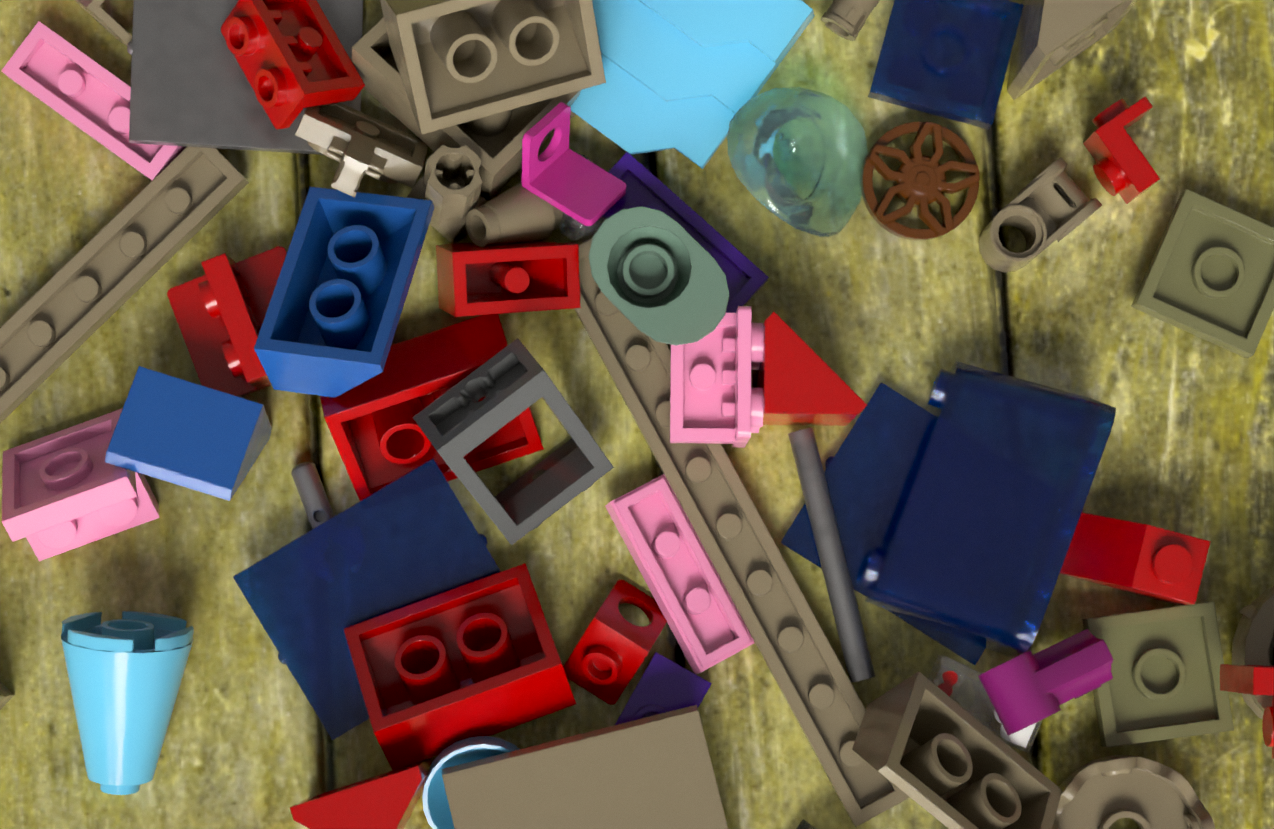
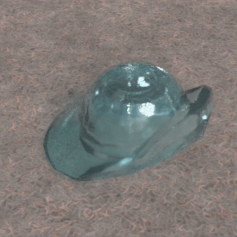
M801 87L774 88L750 99L731 119L727 137L728 155L738 179L754 198L778 218L798 230L819 237H830L838 234L846 226L861 201V170L868 153L864 128L848 107L835 98L818 91Z

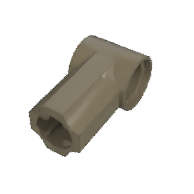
M445 145L439 147L427 159L424 176L416 183L407 198L432 200L434 211L430 225L451 244L458 243L468 235L466 229V216L468 212L487 202L480 194L483 183L479 175L482 159L467 145L459 148H450Z

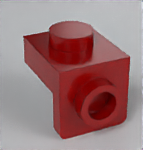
M1146 96L1130 107L1122 98L1092 119L1097 130L1083 143L1097 162L1093 165V171L1100 184L1112 196H1116L1119 193L1126 204L1140 196L1160 180L1157 173L1126 132L1127 128L1139 121L1153 107Z

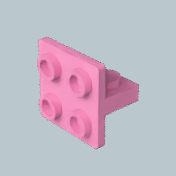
M738 306L736 313H726L716 329L697 342L677 346L670 344V443L732 444V448H745L751 438V433H759V427H763V388H751V370H759L760 362H763L764 326L763 323H751V306Z

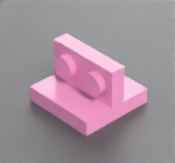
M122 409L3 451L2 523L12 542L24 537L27 538L39 561L160 518L159 504L144 474L105 462L106 451Z

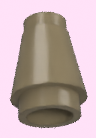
M522 182L478 208L470 210L466 216V229L471 240L480 247L544 241L551 236L554 230L560 227L563 212L521 186Z

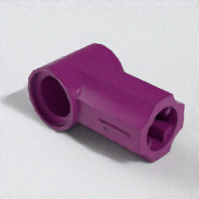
M1086 629L1038 653L1033 654L1031 650L980 674L978 677L1009 736L1061 710L1059 705L1073 698L1076 699L1101 687V684L1113 679L1111 664L1114 659L1104 640L1098 639Z

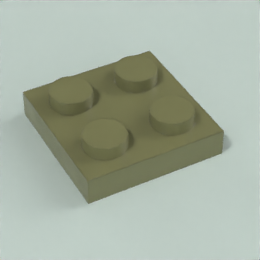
M1184 190L1179 196L1131 307L1244 358L1252 357L1274 309V227L1193 191Z
M1215 602L1082 619L1084 630L1088 629L1092 635L1098 639H1103L1114 659L1111 664L1113 679L1093 690L1102 747L1234 731L1228 691L1220 690V664H1224Z

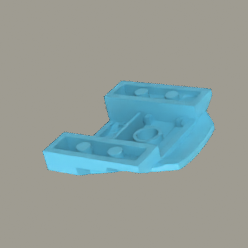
M592 0L606 83L582 89L580 95L571 105V111L631 155L674 148L703 169L814 18L813 9L802 0Z

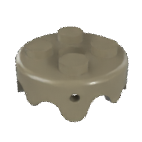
M1111 755L1092 760L1074 770L1059 785V788L1062 789V794L1052 829H1109L1118 819L1132 818L1140 829H1215L1211 815L1189 782L1180 773L1159 762L1134 755Z

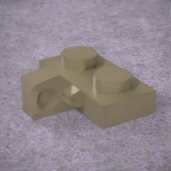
M340 102L306 107L295 133L296 136L307 140L309 146L315 151L340 162L333 177L331 187L354 198L364 174L386 183L394 184L400 182L413 188L423 168L428 151V146L419 138Z

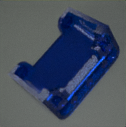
M956 362L950 372L944 369L939 370L930 391L927 404L937 408L934 417L936 423L894 536L888 542L885 550L873 547L860 582L870 586L865 599L866 602L1009 657L1025 653L1032 645L1038 633L1115 419L1116 408L1092 398Z

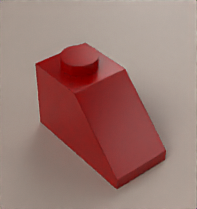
M520 242L483 247L477 246L475 243L436 245L439 308L455 317L581 308L579 248L576 243Z
M1070 511L1055 573L1175 605H1195L1211 541L1148 524Z

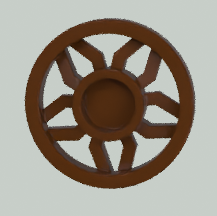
M910 122L889 130L873 144L862 165L860 187L867 210L882 228L904 239L929 240L947 234L967 218L977 199L980 174L970 148L953 131L933 122ZM908 134H916L909 147L910 158L904 150L886 146L896 138ZM927 135L932 136L933 154L931 157L921 153V146ZM943 141L954 149L962 162L948 160L942 164L939 163L944 153ZM879 154L898 159L901 163L896 171H892L882 161ZM874 168L885 181L893 182V186L885 190L879 203L873 189L872 177ZM948 170L966 173V179L954 184L946 182L945 172ZM966 189L964 200L959 210L952 217L950 201L942 193L954 194ZM897 195L905 203L904 206L886 214V208L893 196ZM934 201L940 205L942 225L928 210V205ZM913 207H917V216L929 229L906 227L897 223L896 220L910 214Z

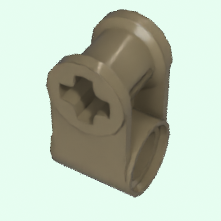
M1062 157L1027 184L1018 193V196L999 211L981 232L978 242L979 251L985 263L992 269L1006 273L1015 272L1025 267L1056 240L1058 242L1061 241L1102 206L1097 198L1088 199L1065 172L1067 163ZM1001 226H1012L1020 230L1026 240L1025 252L1014 253L1003 247L999 240V228Z

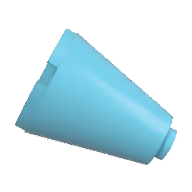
M122 611V619L105 621L102 624V612L71 616L62 621L61 641L87 777L89 780L99 783L100 790L104 793L113 795L134 794L140 790V784L150 782L154 777L192 647L194 628L193 626L186 628V621L181 618L137 611Z

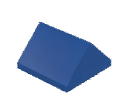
M139 366L106 451L105 462L230 501L269 441L272 427L263 404Z

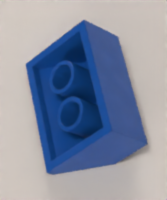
M309 188L254 346V350L274 390L336 398L383 372L434 211L432 200L357 192L354 198L335 189Z

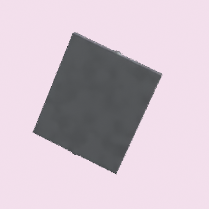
M133 0L132 41L127 45V51L132 55L129 143L323 155L311 148L307 140L295 135L305 108H303L289 128L278 130L274 128L263 106L258 102L255 92L235 56L229 50L226 40L221 33V26L239 0ZM317 0L350 59H352V46L362 38L363 0ZM361 91L354 100L340 103L361 112Z

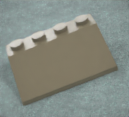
M697 705L442 769V778L454 829H728Z

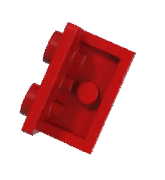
M284 247L272 248L237 263L226 253L201 262L206 275L168 290L169 302L202 386L237 397H243L271 386L268 376L254 350V346L287 254V250Z

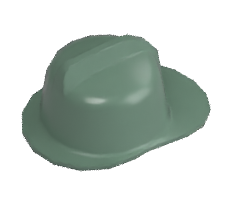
M641 206L620 210L604 220L594 234L588 256L592 277L609 301L641 332L656 342L677 346L697 342L716 329L726 314L730 296L726 275L716 260L677 221L660 210Z

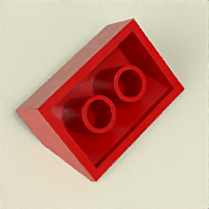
M498 314L481 315L391 345L382 373L336 398L320 396L325 421L363 510L458 478L436 451L413 417L509 345ZM485 396L480 398L478 402L482 401L485 398ZM530 407L464 456L475 472L544 450Z
M526 563L344 628L373 732L392 771L437 756L445 748L457 741L469 737L491 736L576 705Z

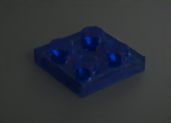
M894 0L868 97L989 130L994 120L1024 5L1008 0Z

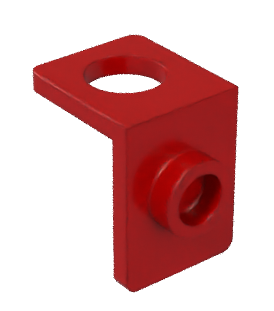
M619 579L563 666L566 677L607 704H616L667 623L655 599L625 580ZM628 603L637 606L647 615L649 625L637 626L628 622L620 614L618 605Z

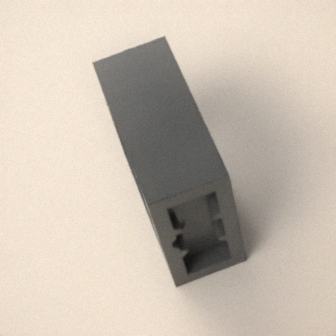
M518 338L413 417L436 451L511 545L531 530L537 528L544 520L581 492L587 490L594 482L614 468L547 373ZM485 396V398L482 401L478 402L480 398ZM542 398L571 439L498 495L494 496L464 456Z

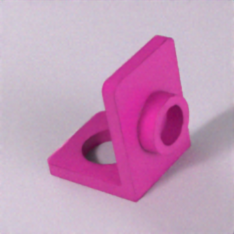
M560 102L523 136L521 186L581 224L592 226L626 194V183L569 149L571 107ZM554 129L550 144L538 156L539 147L543 139Z

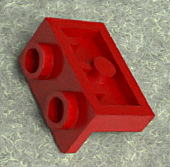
M239 0L221 26V33L226 40L229 50L235 56L253 88L258 102L263 106L274 128L277 130L289 128L303 108L352 101L365 86L317 0Z

